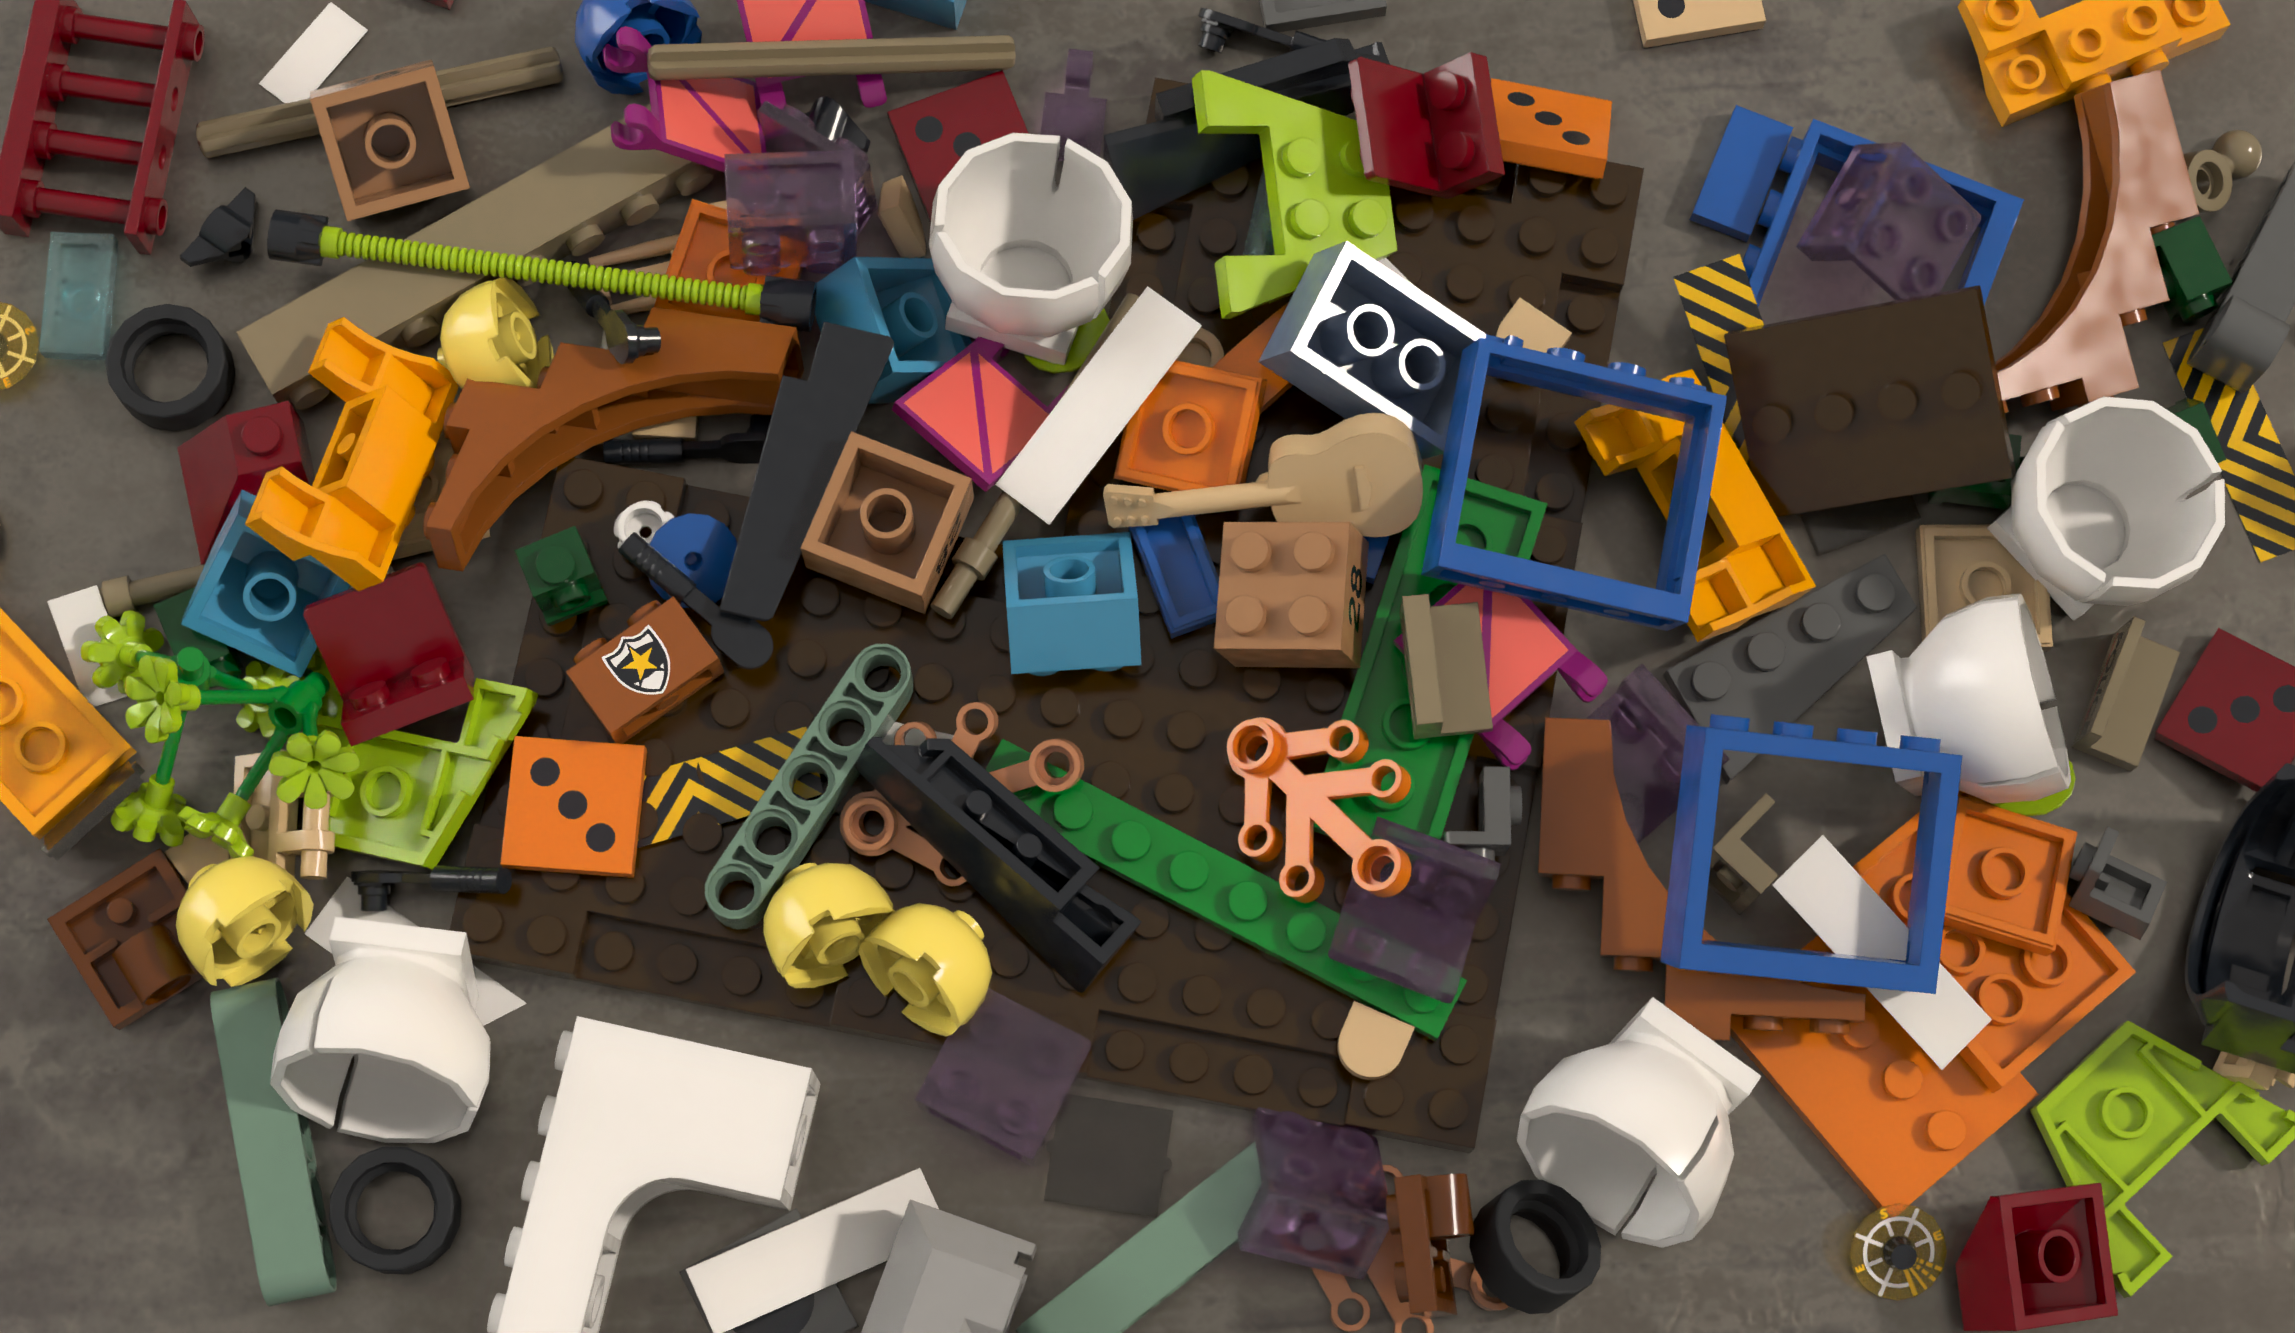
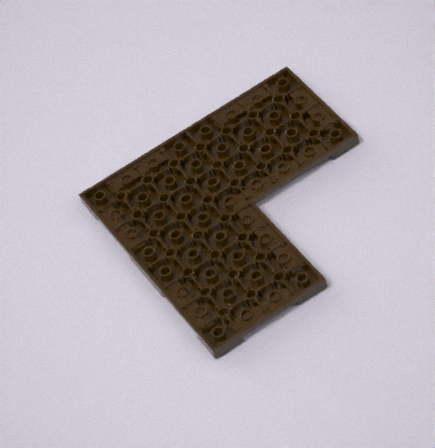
M1155 77L1146 124L1156 122V93L1188 83ZM1262 157L1133 220L1131 265L1121 285L1112 296L1108 314L1109 320H1111L1127 293L1140 297L1148 286L1201 324V328L1211 332L1219 340L1225 356L1253 330L1290 301L1293 293L1272 303L1268 302L1250 309L1231 319H1221L1215 262L1223 256L1275 255ZM1503 161L1504 176L1450 199L1389 186L1398 251L1388 256L1387 259L1415 287L1485 334L1496 336L1499 325L1520 297L1572 332L1564 348L1583 353L1585 355L1584 362L1608 368L1644 168L1607 161L1603 179H1594ZM1486 375L1467 478L1547 503L1530 560L1575 570L1583 525L1581 519L1592 456L1574 422L1587 411L1601 407L1602 402ZM1293 385L1260 414L1245 483L1256 482L1259 475L1268 472L1270 448L1272 443L1278 438L1293 434H1318L1342 422L1345 418ZM1124 428L1071 496L1064 536L1129 532L1128 527L1113 528L1108 524L1103 497L1104 487L1107 484L1150 487L1114 479ZM1443 454L1422 459V472L1425 464L1441 469ZM575 457L557 467L541 539L576 526L592 560L608 603L548 627L543 613L532 595L512 685L528 688L538 693V698L516 736L615 743L575 688L566 671L576 665L573 658L585 646L599 638H605L609 642L629 628L627 620L638 609L655 600H658L661 605L666 602L650 584L649 577L618 552L619 538L614 534V524L619 514L634 503L653 501L658 503L664 512H670L674 518L688 513L709 515L724 523L735 536L738 543L750 497L687 485L685 478ZM1154 488V493H1155V494H1156V493H1164V492H1172V491H1168V490H1163V489H1159V488ZM1271 506L1194 515L1218 577L1220 575L1224 522H1277ZM644 527L640 531V536L643 538H648L652 534V530L648 527ZM1403 531L1390 535L1374 584L1366 582L1361 658ZM958 536L925 614L808 569L805 566L801 553L774 616L765 622L756 620L770 633L773 640V651L770 659L766 664L757 669H743L734 664L713 644L711 626L690 608H683L718 656L724 673L623 743L646 747L645 775L654 777L663 774L674 764L802 727L808 729L855 658L871 645L889 644L897 647L906 655L913 677V693L908 704L895 722L905 724L921 721L929 724L934 731L954 735L957 730L956 716L959 710L971 702H985L995 709L998 715V727L990 738L981 741L972 758L984 769H986L1002 739L1029 753H1032L1038 744L1046 740L1055 738L1069 740L1080 749L1084 758V771L1080 778L1081 780L1279 882L1280 872L1285 866L1286 794L1272 781L1270 824L1281 831L1283 846L1278 856L1273 860L1258 862L1244 854L1238 845V835L1244 825L1245 778L1235 773L1229 763L1227 754L1228 738L1238 724L1259 717L1269 718L1277 722L1284 728L1286 733L1328 728L1332 723L1342 719L1358 668L1235 667L1214 649L1216 622L1171 639L1131 537L1138 594L1141 665L1123 666L1114 671H1098L1093 668L1064 670L1047 676H1036L1030 673L1011 674L1002 544H999L994 552L998 559L983 581L976 580L952 619L941 616L930 606L955 567L952 558L965 537ZM722 598L715 603L719 607L721 606ZM1531 600L1564 635L1568 608ZM880 666L868 674L865 684L873 691L887 692L899 683L901 674L892 667ZM1557 671L1503 718L1529 742L1532 750L1527 760L1520 767L1510 771V786H1521L1522 820L1521 825H1511V846L1505 856H1495V864L1488 866L1457 865L1455 856L1440 855L1439 843L1431 869L1411 863V876L1407 886L1394 896L1387 898L1377 897L1361 888L1354 880L1352 875L1353 858L1331 837L1314 832L1313 865L1322 871L1325 879L1323 891L1314 901L1467 980L1436 1042L1413 1031L1398 1066L1390 1074L1380 1079L1366 1080L1354 1076L1346 1070L1338 1055V1038L1354 1001L1362 1004L1361 1002L1098 866V871L1087 885L1136 916L1142 923L1083 993L1076 991L969 882L959 886H947L937 879L934 871L893 849L882 855L865 856L855 852L846 844L840 831V815L843 807L853 796L861 792L875 790L861 774L799 866L806 863H815L817 865L824 863L851 864L876 879L889 896L895 911L917 903L944 907L953 913L956 910L963 911L979 924L984 933L982 942L987 948L992 975L985 1000L974 1016L965 1025H961L952 1035L943 1036L929 1032L907 1018L901 1011L909 1002L894 988L885 997L864 969L860 955L843 964L848 976L836 982L815 988H794L788 985L785 977H782L772 962L763 933L764 917L756 925L747 929L727 927L715 917L705 898V883L710 872L748 816L723 824H718L717 819L708 813H698L691 816L684 825L683 835L637 848L634 878L508 869L512 876V884L506 894L458 892L449 930L467 933L471 958L475 962L1470 1154L1475 1149L1497 1023L1495 1017L1536 779L1541 768L1544 750L1545 717L1550 716ZM979 709L970 711L966 719L967 727L975 734L984 732L988 725L986 714ZM844 719L832 727L829 739L840 746H851L862 738L865 727L856 720ZM1474 733L1442 836L1446 831H1478L1477 779L1483 767H1504L1477 733ZM514 740L489 780L479 824L474 823L464 866L503 868L500 863ZM1268 742L1260 745L1255 754L1256 761L1266 752ZM1061 752L1051 754L1048 762L1068 772L1070 768L1068 757ZM1330 754L1290 761L1304 775L1324 773ZM698 762V765H697V775H698L699 780L706 786V783H705V780H704V777H703V774H702V771H701V768H700V765H699V762ZM820 774L825 792L828 786V779ZM822 795L805 799V801L815 800L817 798H820ZM642 801L638 839H645L652 835L658 825L657 811L651 804ZM873 810L865 815L863 824L866 831L872 835H879L884 829L882 815ZM912 825L907 826L919 833ZM781 826L767 828L759 835L757 849L766 855L782 853L791 842V832ZM1262 831L1256 836L1254 840L1255 850L1260 849L1266 843L1267 831ZM945 859L944 869L946 873L952 878H960L962 875ZM1390 862L1382 868L1380 873L1381 882L1386 881L1391 876L1394 870V862ZM1308 871L1302 872L1296 878V891L1303 889L1308 883ZM736 880L729 883L720 895V904L729 910L745 908L753 899L754 886L744 880Z

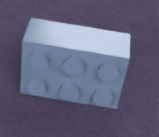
M1345 241L1313 255L1258 362L1345 419L1366 413H1383L1398 418L1410 428L1416 438L1421 458L1426 459L1444 454L1462 350L1478 338H1485L1486 334L1350 242Z

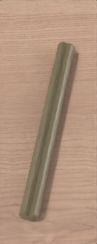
M1009 35L657 44L648 49L647 67L649 76L653 80L995 71L1012 68L1015 64L1016 53L1014 40Z
M551 46L436 71L446 107L555 84L563 80V68L559 53L555 47ZM310 98L201 121L196 125V137L199 148L203 155L208 158L320 134Z

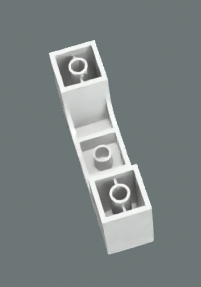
M577 1016L573 1032L564 1030L557 1047L554 1066L556 1070L563 1071L557 1097L548 1095L541 1110L538 1134L546 1136L540 1162L530 1161L525 1173L521 1200L530 1203L523 1228L514 1226L509 1236L504 1266L513 1269L507 1293H497L493 1300L488 1318L487 1332L599 1333L624 1232L634 1215L645 1204L660 1195L679 1190H695L790 1211L821 1085L812 1068Z

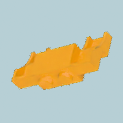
M1961 0L1957 6L1977 53L1986 97L2001 127L2071 100L2076 94L2106 83L2120 80L2130 75L2136 76L2156 70L2162 71L2169 65V59L2221 39L2231 25L2218 0H2083L2041 18L2038 17L2030 0Z
M345 317L328 323L308 371L309 374L346 402L313 484L310 486L282 466L267 472L245 525L291 560L296 561L311 555L357 591H361L384 582L401 535L415 515L416 508L414 502L422 481L428 476L434 466L435 457L433 453L443 430L445 413L450 403L454 401L459 386L454 381L450 371L434 358L413 354L390 346L370 336Z
M1693 369L1675 373L1661 379L1662 381L1669 382V379L1672 377H1688L1694 379V384L1701 385ZM1610 404L1591 409L1578 418L1574 423L1586 442L1590 455L1597 462L1604 476L1636 467L1667 521L1685 422ZM1722 423L1689 620L1686 623L1697 642L1737 629L1755 616L1789 605L1816 587L1724 423Z

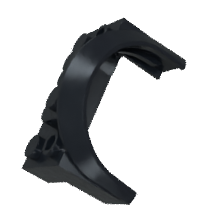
M2286 763L2246 803L2219 849L2204 885L2193 920L2186 955L2185 984L2200 1022L2205 1025L2201 1045L2295 1074V957L2287 989L2282 994L2288 956L2295 933V886L2251 872V870L2259 867L2295 879V765Z

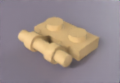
M261 753L235 756L233 794H236ZM268 769L247 801L252 806L238 826L243 831L247 844L254 850L253 856L281 866L295 878V858L301 855L300 878L308 880L326 879L327 858L329 854H333L335 851V833L329 831L330 797H334V795L327 791V804L320 809L306 807L303 800L302 830H297L298 798H304V793H301L294 802L285 803L281 801L276 791L283 776H275Z

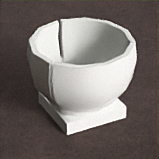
M1011 133L967 150L939 184L932 206L929 249L935 273L952 299L946 315L945 329L977 339L978 336L1005 344L1004 348L1054 364L1065 365L1079 326L1097 318L1121 285L1131 265L1132 201L1109 163L1069 138L1065 145L1060 183L1056 186L1055 176L1059 157L1060 136Z
M2103 396L2047 422L2046 426L2041 428L2011 481V506L1989 525L1987 529L2023 568L2047 589L2053 600L2074 621L2094 604L2119 606L2147 602L2190 580L2203 565L2225 526V479L2216 480L2206 490L2189 499H2185L2190 493L2211 482L2222 472L2198 430L2154 401Z
M2021 593L1987 597L1947 614L1908 658H1900L1892 650L1866 656L1887 747L1899 748L1901 735L1941 739L1940 753L1963 755L1959 790L1992 804L2036 801L2069 788L2071 783L2070 767L2059 709L2056 706L2041 710L2040 704L2054 701L2056 697L2031 613ZM1892 768L1897 784L1916 797L1922 796L1924 771Z
M335 917L329 937L335 966L297 993L280 1030L274 1050L271 1086L291 1110L330 1129L334 1126L339 1096L351 1059L354 1056V1065L343 1100L337 1132L384 1143H436L467 1132L479 1109L489 1082L491 1044L490 1038L475 1012L479 994L467 933Z
M1652 997L1608 1045L1563 1058L1534 1087L1520 1116L1517 1143L1534 1175L1539 1180L1547 1181L1565 1189L1582 1204L1594 1224L1613 1235L1618 1233L1632 1214L1652 1177L1657 1173L1640 1208L1621 1232L1622 1239L1661 1248L1692 1240L1713 1216L1734 1157L1728 1115L1750 1095L1761 1075Z

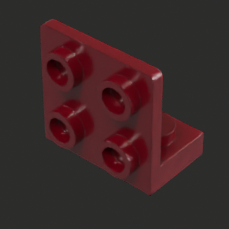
M1470 52L1424 74L1364 57H1358L1349 62L1352 86L1351 99L1355 107L1360 159L1367 180L1450 199L1505 175L1487 56Z
M419 562L387 574L384 582L361 591L351 588L311 603L304 608V618L343 701L341 726L351 747L474 700V672L428 568L424 563Z

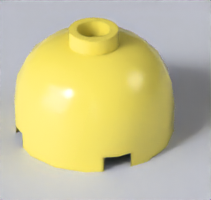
M505 277L478 284L458 297L444 315L440 335L441 347L437 351V359L440 364L450 371L454 381L461 389H463L467 378L473 381L497 382L537 388L539 374L543 367L550 366L554 353L549 335L541 337L537 342L535 330L529 320L540 316L533 301L519 284Z
M254 856L224 860L218 864L205 866L191 879L177 913L176 929L178 940L194 968L210 985L217 986L216 980L224 979L230 987L240 986L263 975L286 957L293 948L285 939L293 932L296 924L304 932L306 931L311 922L314 904L304 887L290 873L275 863Z
M806 863L790 871L784 877L783 885L774 893L764 915L763 933L772 962L782 977H785L788 985L794 988H815L836 982L848 976L843 964L859 956V946L869 935V932L877 923L895 910L889 896L876 879L855 866L840 863H824L820 865Z
M917 903L892 912L876 924L860 944L858 950L864 969L880 992L886 997L894 988L909 1002L901 1011L907 1018L929 1032L943 1036L952 1035L961 1025H965L974 1016L985 1000L992 975L987 948L982 942L984 933L979 924L963 911L956 910L953 913L944 907Z

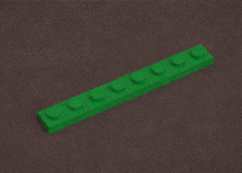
M1002 739L985 770L992 772L1030 759L1031 753ZM1047 762L1048 769L1052 775L1063 777L1068 773ZM1081 779L1073 787L1059 792H1049L1036 785L1013 793L1096 865L1362 1004L1414 1026V1031L1435 1042L1467 982L1466 979L1316 901L1308 903L1296 901L1281 890L1278 881Z

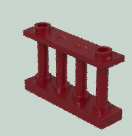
M75 0L34 1L0 154V229L4 234L29 238L33 218H39L42 213L123 224L125 225L124 234L139 254L151 255L155 235L161 236L167 223L168 205L163 196L192 61L198 62L204 48V28L199 24L186 1H173L168 26L83 14L82 9ZM80 39L162 50L156 84L70 72L67 61L71 44H77ZM69 96L150 108L144 141L58 130L57 125L54 123L58 102H64ZM56 154L138 166L131 200L45 188L44 183L41 181L46 159L51 160Z

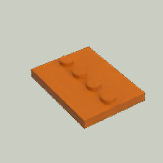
M1960 790L1958 792V795L1991 805L1989 802L1985 800H1982ZM1920 812L1853 866L1857 873L1906 926ZM2067 891L2056 949L2047 957L1949 926H1943L1940 953L1941 965L1992 1019L1959 1052L1992 1093L2005 1086L2136 973L2086 914L2069 906L2072 897Z
M1816 936L1801 949L1834 953L1819 936ZM1799 981L1813 987L1866 994L1865 1021L1862 1023L1850 1022L1849 1035L1810 1033V1020L1783 1019V1031L1743 1029L1744 1017L1731 1016V1037L1879 1211L1886 1209V1211H1883L1888 1214L1886 1219L1896 1217L2039 1095L2021 1073L2017 1074L2001 1089L1992 1093L1959 1053L1941 1070L1866 987Z

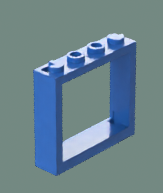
M1816 119L1812 120L1803 140L1791 137L1778 169L1789 173L1783 191L1781 193L1773 189L1770 190L1757 224L1767 227V232L1761 247L1749 244L1742 260L1758 307L1814 164L1980 227L1958 289L1980 285L1985 305L2024 199Z
M1486 334L1485 338L1480 337L1463 349L1421 575L1665 631L1688 623L1727 396L1706 391L1705 386L1694 384L1693 378L1672 377L1669 379V382L1646 377L1647 370L1635 364L1612 362L1608 364L1607 368L1584 362L1585 355L1572 349L1554 347L1548 348L1547 352L1544 353L1523 348L1524 341L1513 335H1509L1504 339ZM1486 375L1685 422L1656 589L1456 543Z
M1711 714L1709 727L1687 725L1660 962L1679 969L1936 994L1963 755L1940 753L1941 739L1901 735L1899 748L1877 746L1878 732L1837 728L1836 741L1813 739L1814 725L1774 721L1772 734L1749 732L1750 718ZM1723 750L1924 771L1907 921L1909 932L1906 961L1702 940Z

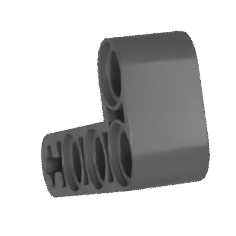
M2295 162L2278 186L2230 277L2232 280L2231 285L2221 294L2217 302L2219 307L2211 313L2187 360L2188 365L2241 393H2245L2268 369L2290 330V325L2286 323V320L2295 305Z

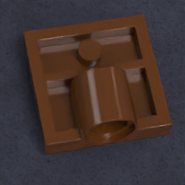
M160 848L47 919L110 1023L118 1030L128 1026L203 978L187 957L177 935V913L181 900L188 888L170 859Z
M1458 1173L1434 1176L1417 1174L1394 1177L1396 1194L1386 1196V1211L1391 1234H1401L1404 1261L1395 1262L1394 1265L1398 1299L1400 1303L1409 1302L1410 1314L1429 1318L1457 1315L1448 1239L1474 1235L1467 1174Z

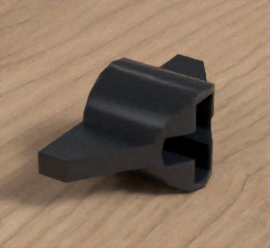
M828 96L816 99L809 112L790 120V124L780 128L777 135L780 140L804 143L816 150L831 154L842 153L843 149L867 153L871 143L851 117L834 99Z
M245 187L227 206L221 205L216 208L203 223L199 236L180 255L181 261L193 267L222 259L232 262H243L248 259L253 252L255 193Z

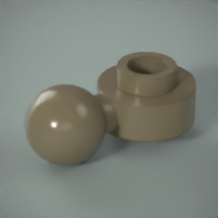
M2231 130L2222 134L2216 140L2212 150H2201L2183 154L2199 213L2213 212L2221 209L2230 198L2232 179L2245 178L2254 173L2259 167L2262 160V147L2258 139L2250 132Z

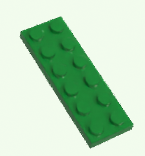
M1425 464L1422 472L1423 496L1421 509L1417 519L1408 528L1403 530L1360 661V668L1357 670L1341 719L1353 722L1366 732L1369 739L1368 750L1362 759L1351 764L1342 763L1330 755L1324 773L1369 768L1375 762L1383 759L1392 760L1405 768L1411 777V788L1407 796L1397 803H1385L1374 795L1335 799L1332 801L1371 839L1387 840L1402 849L1408 855L1412 864L1431 869L1474 733L1414 739L1405 657L1393 644L1394 640L1402 634L1399 614L1402 596L1429 594L1430 607H1432L1458 584L1421 575L1441 470ZM1467 478L1456 543L1530 560L1547 503ZM1353 732L1347 733L1341 738L1339 742L1340 751L1350 747L1353 742ZM1390 772L1384 776L1381 782L1382 791L1388 790L1393 786L1396 779L1395 772ZM1314 822V832L1329 836Z

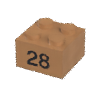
M432 59L310 92L312 108L347 221L470 188Z
M851 431L800 548L806 568L925 614L974 500L972 478Z
M1224 522L1214 649L1235 667L1360 668L1369 542L1350 522Z

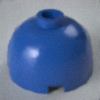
M583 0L576 12L575 43L586 68L598 86L612 94L634 95L644 92L639 83L648 79L647 72L618 73L611 71L604 62L603 48L605 45L610 44L615 48H619L616 33L624 26L638 30L651 46L657 44L701 43L702 31L697 26V18L700 17L690 0Z

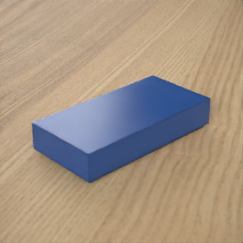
M1736 105L1689 220L1747 242L1793 127Z
M1195 516L1159 519L1158 525L1128 527L1171 639L1215 623L1219 577Z

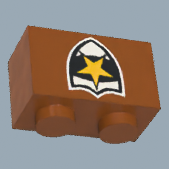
M674 596L662 605L658 600H655L638 609L627 620L629 628L609 642L605 638H599L585 646L573 658L576 665L566 671L575 688L617 744L625 743L724 673L718 656Z

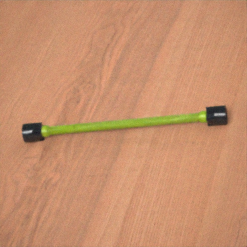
M278 209L273 212L269 224L267 251L270 260L322 266L324 257L339 259L340 256H345L346 254L350 258L353 255L357 259L362 256L364 260L370 258L372 261L378 259L380 262L386 260L388 263L394 261L396 264L401 262L404 265L410 263L412 266H417L418 264L419 267H425L426 265L427 268H433L434 266L435 269L443 268L446 271L451 269L454 272L459 270L461 273L467 271L469 274L475 272L476 275L483 273L484 276L491 274L492 277L499 275L500 278L507 276L508 279L515 277L516 280H521L523 277L524 281H529L531 278L532 282L539 280L540 283H545L547 281L550 285L555 282L558 286L563 283L565 287H568L570 284L573 288L579 285L581 289L587 286L589 290H593L595 287L596 291H601L603 288L604 292H609L611 289L612 293H617L619 290L620 294H625L627 291L628 295H633L635 292L636 296L643 294L644 297H649L651 295L655 299L659 296L662 300L667 297L670 301L675 298L677 302H681L683 299L685 303H689L691 300L693 304H697L699 301L701 305H705L707 302L709 306H713L715 303L717 307L724 305L725 308H729L732 305L733 309H737L740 306L741 310H745V314L760 316V322L796 327L797 331L811 332L815 316L817 282L766 275L764 284L749 283L748 286L744 285L742 288L739 284L733 287L732 283H727L725 286L724 282H719L717 285L716 281H711L709 284L708 280H703L701 283L700 279H695L693 282L692 278H687L685 281L684 277L677 279L676 276L672 275L669 278L666 274L661 277L659 273L653 276L651 272H647L645 275L643 271H639L637 274L635 270L628 272L627 269L620 271L619 268L612 270L611 267L604 269L603 266H598V268L595 265L588 267L587 264L580 266V263L577 262L572 265V262L568 261L564 264L562 260L556 263L554 259L548 262L546 258L540 261L539 257H535L532 260L531 256H526L524 259L523 255H518L516 258L515 254H510L508 257L507 253H502L500 256L499 252H494L492 255L491 251H486L484 254L483 250L476 252L475 249H469L468 251L465 247L460 250L458 246L452 249L450 245L444 248L442 244H438L436 247L434 243H430L428 246L426 242L420 244L419 241L412 243L411 240L404 242L403 239H397L396 241L395 238H389V240L387 237H381L380 239L379 236H373L372 238L371 235L363 236L361 233L355 235V233L350 232L347 234L340 227L328 226V216Z

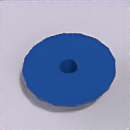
M688 513L670 519L655 532L649 545L697 584L696 588L716 603L724 595L737 547L735 536L724 523L709 515ZM649 578L650 584L664 600L667 601L672 598ZM683 602L680 604L683 608H689Z

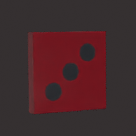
M1003 70L887 112L888 120L930 225L933 200L938 186L967 150L1011 133L1029 134Z
M2218 628L2156 730L2154 739L2257 792L2286 763L2292 764L2295 759V667Z

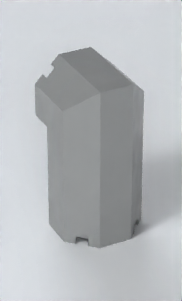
M910 1199L861 1333H1008L1028 1275L1024 1274L1026 1267L1018 1265L1020 1257L1033 1261L1036 1244Z

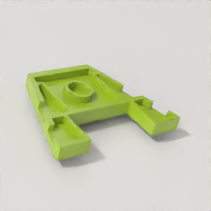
M1201 70L1192 78L1198 134H1259L1275 253V255L1223 256L1215 262L1221 319H1231L1250 309L1291 295L1297 288L1313 255L1342 242H1350L1376 261L1387 258L1398 251L1389 185L1369 181L1365 177L1360 159L1357 120L1210 70Z
M317 646L307 668L313 672L321 673L330 683V690L322 698V708L317 716L318 735L324 730L332 731L339 737L341 747H351L341 726L343 701ZM476 678L473 687L474 700L469 702L460 739L457 743L393 730L352 746L351 748L356 752L360 764L356 770L345 773L350 777L355 787L354 792L349 798L344 800L338 799L335 796L330 797L329 831L335 833V848L432 870L439 863L513 742L514 737L535 706L538 693L524 687Z
M2128 1020L2121 1023L2030 1109L2066 1186L2101 1183L2114 1285L2124 1298L2131 1297L2173 1257L2126 1208L2125 1203L2203 1128L2216 1118L2261 1166L2273 1161L2295 1139L2294 1111L2290 1109L2285 1111L2260 1097L2259 1092L2239 1081L2234 1083L2202 1065L2201 1060Z

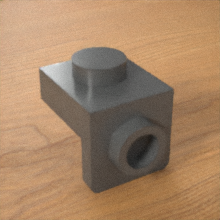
M1483 767L1477 779L1478 831L1444 832L1440 840V855L1455 856L1456 864L1461 866H1488L1495 864V856H1505L1511 846V825H1521L1522 789L1521 786H1510V767Z
M2107 826L2096 847L2087 842L2083 844L2070 870L2069 877L2079 883L2069 906L2141 940L2152 920L2167 882L2111 856L2110 853L2119 835V831Z

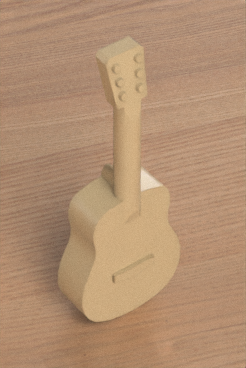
M1366 413L1345 419L1318 434H1293L1278 438L1272 443L1270 448L1268 472L1259 475L1256 482L1156 494L1154 493V488L1107 484L1104 487L1103 497L1108 524L1113 528L1158 525L1159 519L1271 506L1277 522H1350L1362 536L1386 537L1403 531L1417 519L1423 496L1422 458L1415 436L1403 421L1383 413Z

